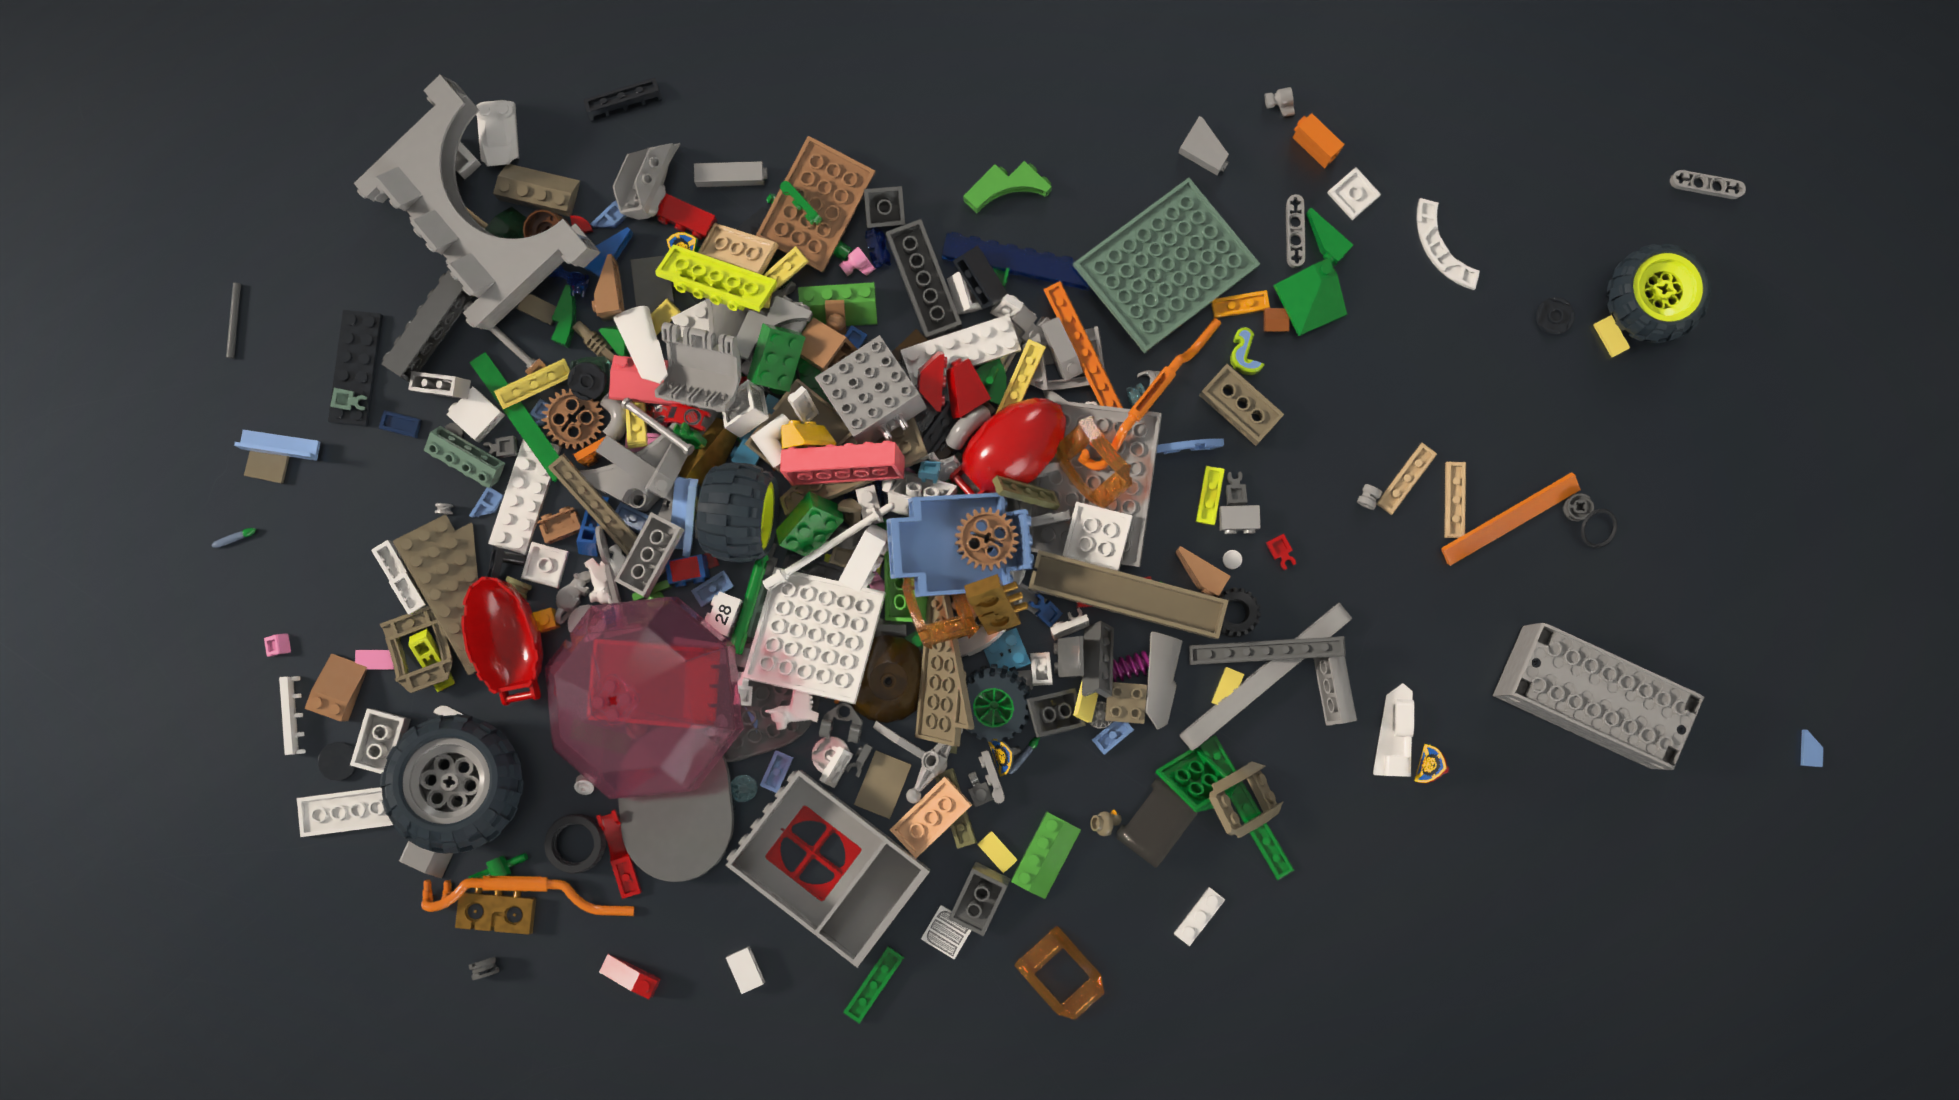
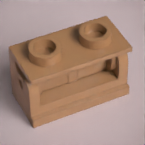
M570 506L561 508L557 514H546L541 517L542 520L537 521L540 524L539 527L544 542L549 545L579 533L582 524L577 509L570 508Z

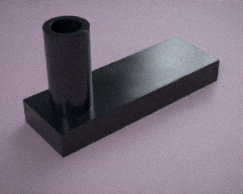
M493 545L487 577L499 579L502 563L524 566L525 555L505 552V548L502 546Z

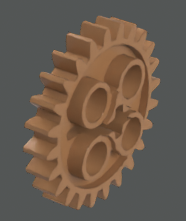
M562 389V395L555 392L556 399L549 397L552 403L551 405L545 404L548 411H542L543 414L547 415V418L541 420L547 422L543 429L550 430L546 435L554 436L552 442L559 440L558 446L566 443V449H569L572 444L573 448L577 450L578 444L585 448L584 442L591 445V438L598 439L595 433H602L598 427L605 425L600 422V419L605 418V416L599 414L604 409L597 408L600 401L593 402L594 399H579L573 395L571 389H569V393ZM575 400L577 402L575 410H569V401ZM584 405L585 409L576 416L577 422H571L566 430L562 432V428L571 421L569 416H575ZM588 412L591 414L592 419L589 423H584L582 416ZM558 414L564 416V422L560 425L555 422V417ZM572 427L579 429L578 436L571 437L569 432Z
M982 507L980 513L974 509L973 516L967 513V520L961 519L960 521L963 526H957L956 528L961 533H956L954 536L960 539L955 542V545L961 546L957 553H964L961 560L968 558L967 565L973 562L974 569L980 565L982 571L985 570L986 566L992 571L993 565L1000 569V562L1007 565L1006 558L1010 560L1013 558L1010 552L1016 553L1017 551L1013 545L1019 544L1018 541L1014 540L1019 535L1018 533H1013L1016 526L1009 525L1012 519L1006 521V513L1000 516L999 509L992 513V507L988 509V512H985V509ZM983 522L986 525V530L979 531L976 528V523ZM995 530H1002L1004 538H997L994 534ZM970 532H974L975 534L979 535L980 537H978V536H973V535L970 534ZM988 535L990 541L984 543V538L982 537ZM976 540L979 548H970L969 541ZM996 543L1003 544V547H1000ZM990 547L995 548L997 556H990L987 553V549Z

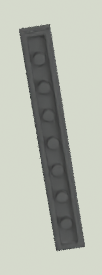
M1345 636L1189 645L1190 665L1346 656Z

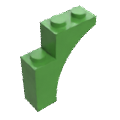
M1024 161L1009 177L1003 167H998L994 164L963 196V199L971 209L978 213L984 206L999 196L1012 192H1033L1046 197L1051 192L1052 186H1050L1051 182L1045 176L1041 177L1037 173V169L1031 163L1027 164Z

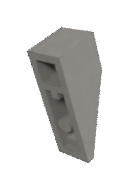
M1056 317L1041 324L1059 376L1067 381L1082 374L1083 370L1060 318Z
M673 442L645 486V489L660 498L667 496L687 458L683 450Z

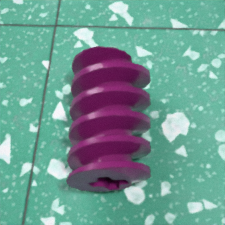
M1144 650L1141 651V656L1137 652L1134 653L1133 659L1130 655H1126V661L1119 657L1118 663L1113 659V681L1117 682V677L1124 681V675L1131 679L1132 673L1139 677V671L1146 675L1147 669H1149V658Z

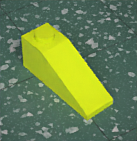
M427 628L409 637V647L422 668L442 661L439 647ZM450 673L448 680L433 686L439 692L455 684V681Z

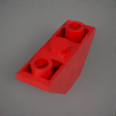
M938 351L918 369L917 379L918 391L937 412H941V406L945 405V395H942V387H946V376H943L944 368H947V357H944L945 354L942 351Z

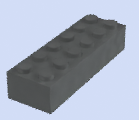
M920 219L887 231L886 238L925 338L929 341L962 329L961 320L922 220Z
M449 270L440 277L437 287L429 292L427 301L419 306L416 312L417 315L407 323L406 330L402 336L397 337L392 350L388 351L383 357L382 365L407 382H410L411 371H421L463 312L465 304L473 297L465 293L462 289V283L456 281L450 275L451 271Z

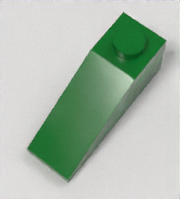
M1310 208L1306 213V218L1324 260L1329 258L1331 263L1336 265L1352 248L1353 244L1314 209Z

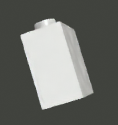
M474 387L469 389L468 399H460L458 403H453L446 414L478 443L505 416L503 412Z

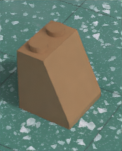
M814 317L802 332V335L805 336V341L800 357L821 372H824L858 350L847 337Z

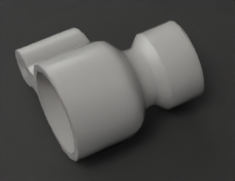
M1291 87L1278 89L1275 94L1265 93L1267 109L1278 105L1283 117L1295 115Z

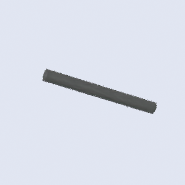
M233 283L226 353V358L234 359L240 283Z

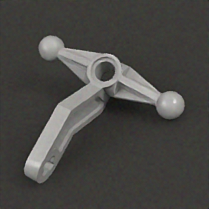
M876 721L872 728L922 759V767L915 787L909 789L906 793V799L910 803L919 802L921 791L938 774L946 770L952 746L938 743L931 751L926 752Z

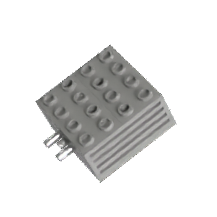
M880 335L815 377L858 445L865 442L874 443L882 437L889 440V436L891 439V431L899 426L905 430L909 427L906 421L927 408L920 394Z

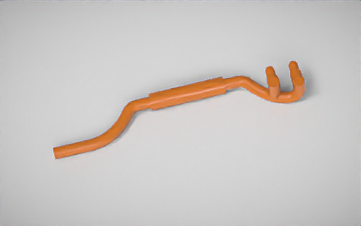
M1214 318L1187 351L1176 356L1168 367L1165 366L1128 412L1129 416L1120 426L1111 444L1103 443L1099 435H1094L1089 445L1104 454L1100 461L1091 459L1087 449L1082 450L1078 461L1093 471L1105 469L1115 457L1136 421L1139 422L1159 398L1176 376L1175 372L1179 367L1191 360L1202 349L1221 325V321Z
M483 876V878H468L460 882L453 892L451 881L445 880L442 898L433 902L432 882L431 880H425L423 900L421 902L423 910L435 912L455 903L468 888H482L483 891L536 892L559 889L576 906L588 913L605 916H634V906H602L590 903L579 896L568 882L548 879V877Z

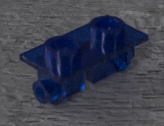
M872 227V230L865 232L868 249L875 248V251L869 253L872 265L876 269L881 268L882 264L890 266L889 259L891 256L888 249H886L885 235L881 229Z

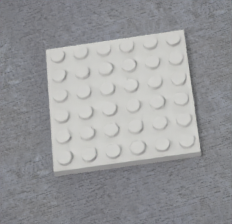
M774 567L773 574H775L776 570L779 568ZM799 572L789 575L786 583L782 582L770 591H767L743 678L856 704L886 595L885 591L871 588L865 589L863 587L858 592L840 581Z

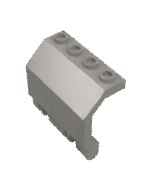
M664 322L661 332L662 340L667 345L668 376L655 389V397L666 401L671 400L681 404L698 406L699 408L712 409L717 412H726L735 401L741 381L740 350L738 349L737 337L720 334L719 344H716L715 332L687 326L683 330V337H681L680 325Z

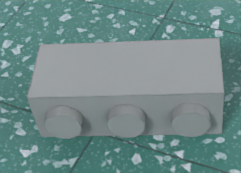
M411 371L408 390L423 394L468 399L471 380Z

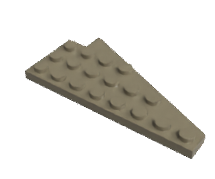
M914 417L906 421L909 427L905 430L899 426L891 431V439L889 436V440L882 437L874 442H895L905 456L904 469L929 459ZM849 433L836 446H844L846 443L858 445L852 434ZM874 481L795 485L780 497V501L787 517L809 491L831 500Z
M445 514L393 540V543L466 673L470 676L476 670L473 663H470L465 650L461 621L464 615L465 605H463L465 595L469 586L478 580L473 524L470 523L455 531Z
M950 595L928 596L915 738L950 746H960L961 728L972 730L974 729V722Z

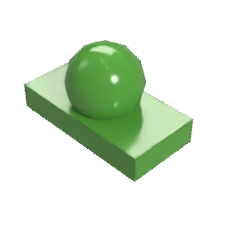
M664 580L654 586L649 598L643 597L636 592L632 594V598L637 603L646 599V603L651 609H660L665 603V596L662 592L673 587L668 583V580Z

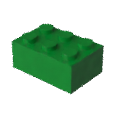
M763 323L747 379L756 385L790 392L805 336L798 331Z
M809 491L776 529L779 546L803 556L822 546L844 521L842 511H838V504Z

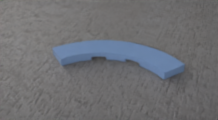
M1200 439L1160 444L1157 446V453H1175L1183 449H1190L1191 451L1211 450L1222 447L1224 439Z

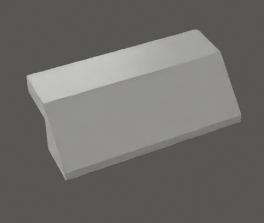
M438 794L434 798L435 804H440L443 801L442 794ZM457 799L454 800L455 807H460L463 803ZM408 841L399 861L425 874L442 879L453 853L432 852Z

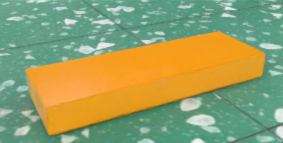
M1267 290L1217 298L1211 302L1213 318H1223L1264 311L1265 308H1270Z

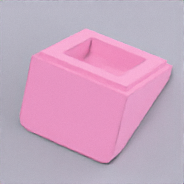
M276 634L264 638L267 657L291 652L288 634Z

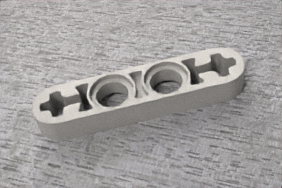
M1678 170L1670 178L1671 186L1676 189L1728 199H1738L1746 191L1744 183L1739 180L1691 171ZM1681 176L1682 180H1688L1689 178L1690 180L1679 183V180L1676 178ZM1694 179H1701L1703 186L1701 188L1696 187ZM1713 182L1721 184L1720 191L1713 189ZM1735 186H1736V189L1739 190V192L1736 193V194H1735V190H1732V188L1735 187Z
M1297 194L1291 195L1286 202L1287 263L1295 269L1301 267L1305 262L1304 199ZM1293 200H1296V203H1300L1296 208V213H1293L1294 205L1290 204ZM1292 218H1298L1300 220V226H1292L1290 220ZM1298 236L1301 239V243L1293 245L1291 237ZM1295 250H1298L1297 258H1301L1298 263L1291 259L1295 255Z

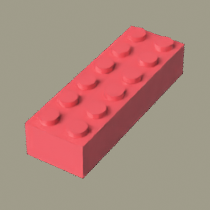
M883 441L882 443L865 442L859 445L846 443L844 446L829 444L825 447L808 446L807 448L800 449L789 447L788 449L781 450L780 472L792 486L904 479L905 456L893 441Z

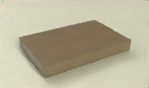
M876 750L854 805L890 819L912 765Z

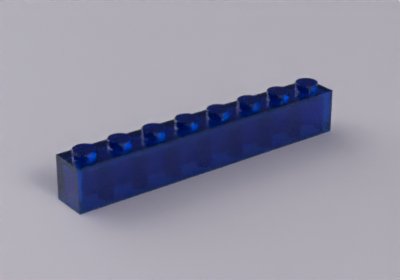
M958 232L946 234L942 252L943 260L953 262V260L978 245L993 269L1006 271V268H1009V274L1054 284L1061 281L1064 286L1090 290V286L1074 268L1073 263L1075 260L1072 257L1062 256L1061 258L1054 256L1055 254L1051 252L1038 253L1032 248L1019 249L1014 244H1007L1005 246L995 240L982 241L981 238L976 236H970V238L963 237Z

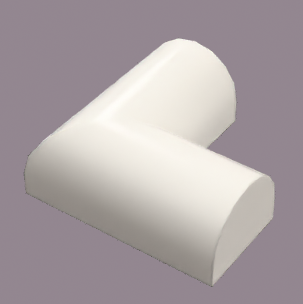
M780 414L751 436L773 468L781 463V450H785L782 449V445L778 441L782 438L781 426L789 424L790 421L784 414Z

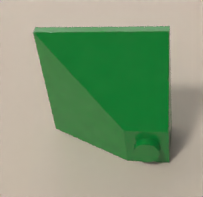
M1329 258L1274 285L1298 336L1347 315L1338 275Z
M1199 747L1192 751L1188 750L1155 772L1195 812L1214 808L1209 799L1210 792L1213 791L1211 785L1227 777ZM1237 784L1224 790L1230 799Z

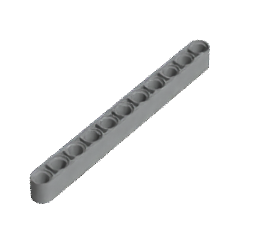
M1338 603L1295 639L1331 637L1348 623L1352 617ZM1303 659L1267 661L1244 680L1238 688L1234 689L1233 693L1224 697L1218 702V705L1215 704L1179 736L1191 751L1196 749Z

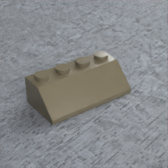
M509 164L498 175L493 194L501 201L570 217L572 216L581 181Z

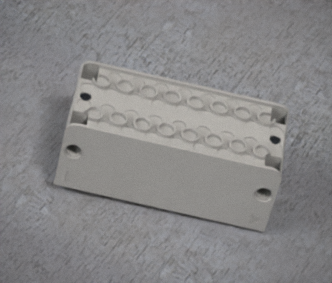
M1545 623L1522 627L1493 694L1498 699L1645 767L1660 770H1674L1704 700V696Z

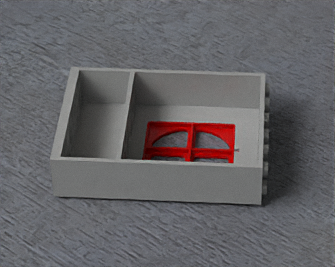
M803 770L793 771L787 778L789 782L787 786L781 787L775 794L777 799L774 803L769 802L762 811L765 813L764 816L759 819L757 818L750 828L753 829L751 833H747L741 838L738 843L741 846L738 850H732L728 855L726 866L850 963L858 967L931 869ZM802 821H817L825 824L826 830L816 844L810 846L792 832V827ZM832 833L838 834L845 848V863L841 868L820 854V848ZM785 837L791 839L807 853L794 872H790L782 860L781 842ZM816 859L831 870L835 876L831 881L824 884H810L801 881L800 875L810 861Z

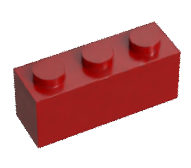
M667 193L658 205L659 210L656 214L659 222L665 225L668 223L675 225L674 228L678 231L685 232L686 230L692 233L691 235L698 238V240L705 239L713 224L717 222L715 215Z

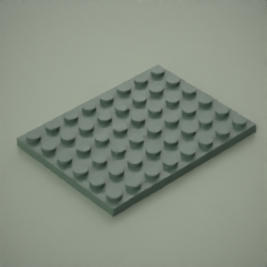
M1190 178L1180 183L1073 263L1074 268L1144 353L1260 265L1258 260Z

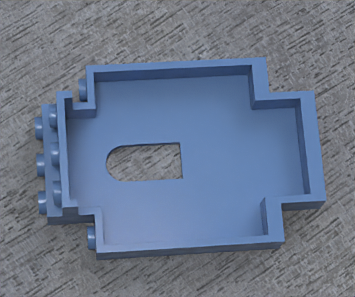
M998 493L912 497L908 499L909 517L886 520L891 579L914 578L915 597L966 594L964 585L998 574L1003 585L1013 582V576L1010 575V571L1030 570L1034 565V555L1031 554L1033 537L1029 530L1031 516L1028 515L1026 509L1005 512L1007 498L998 495ZM982 507L985 509V512H988V509L992 507V513L999 509L1000 516L1006 513L1005 520L1012 519L1009 525L1016 526L1013 533L1019 534L1018 537L1014 538L1019 544L1013 545L1017 551L1016 553L1010 552L1013 558L1011 560L1006 558L1007 565L1000 562V569L993 565L992 571L989 570L988 566L982 571L980 565L974 569L973 562L967 565L969 559L961 560L963 555L957 553L958 545H955L958 538L954 536L956 533H961L956 528L957 526H963L960 522L961 519L967 520V513L973 516L974 509L980 513ZM983 522L976 523V528L979 531H985L986 525ZM995 530L994 534L997 538H1004L1002 530ZM996 543L1000 547H1003V544ZM994 548L988 554L994 557L997 556V551Z

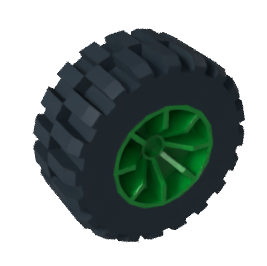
M991 664V668H987L985 665L980 667L979 671L974 670L970 677L966 678L974 722V729H967L970 734L975 732L977 734L976 738L980 740L982 737L987 738V742H993V739L1003 742L1005 737L1008 739L1013 738L1015 733L1019 734L1023 730L1030 716L1027 699L1032 698L1030 686H1026V679L1023 676H1018L1019 672L1015 669L1011 672L1008 670V666L1005 665L1002 668H997V664Z

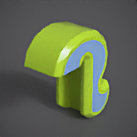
M1247 327L1239 329L1234 336L1233 342L1239 344L1233 349L1230 362L1236 371L1245 375H1254L1259 373L1265 364L1247 359L1254 337L1253 331Z

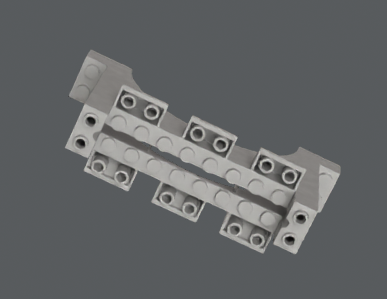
M439 75L424 89V92L428 95L427 100L434 107L354 184L358 188L357 192L364 199L368 198L373 202L376 200L384 203L390 198L389 202L394 208H399L409 213L410 223L414 227L413 231L420 238H424L427 242L425 245L430 251L443 254L447 258L446 263L448 264L447 267L451 270L450 275L456 281L462 283V289L465 293L478 298L463 312L467 317V323L473 328L491 330L564 261L567 264L571 263L574 266L585 268L601 252L577 224L570 227L564 219L540 234L520 239L496 237L473 219L459 194L455 163L462 135L470 121L480 110L456 82Z

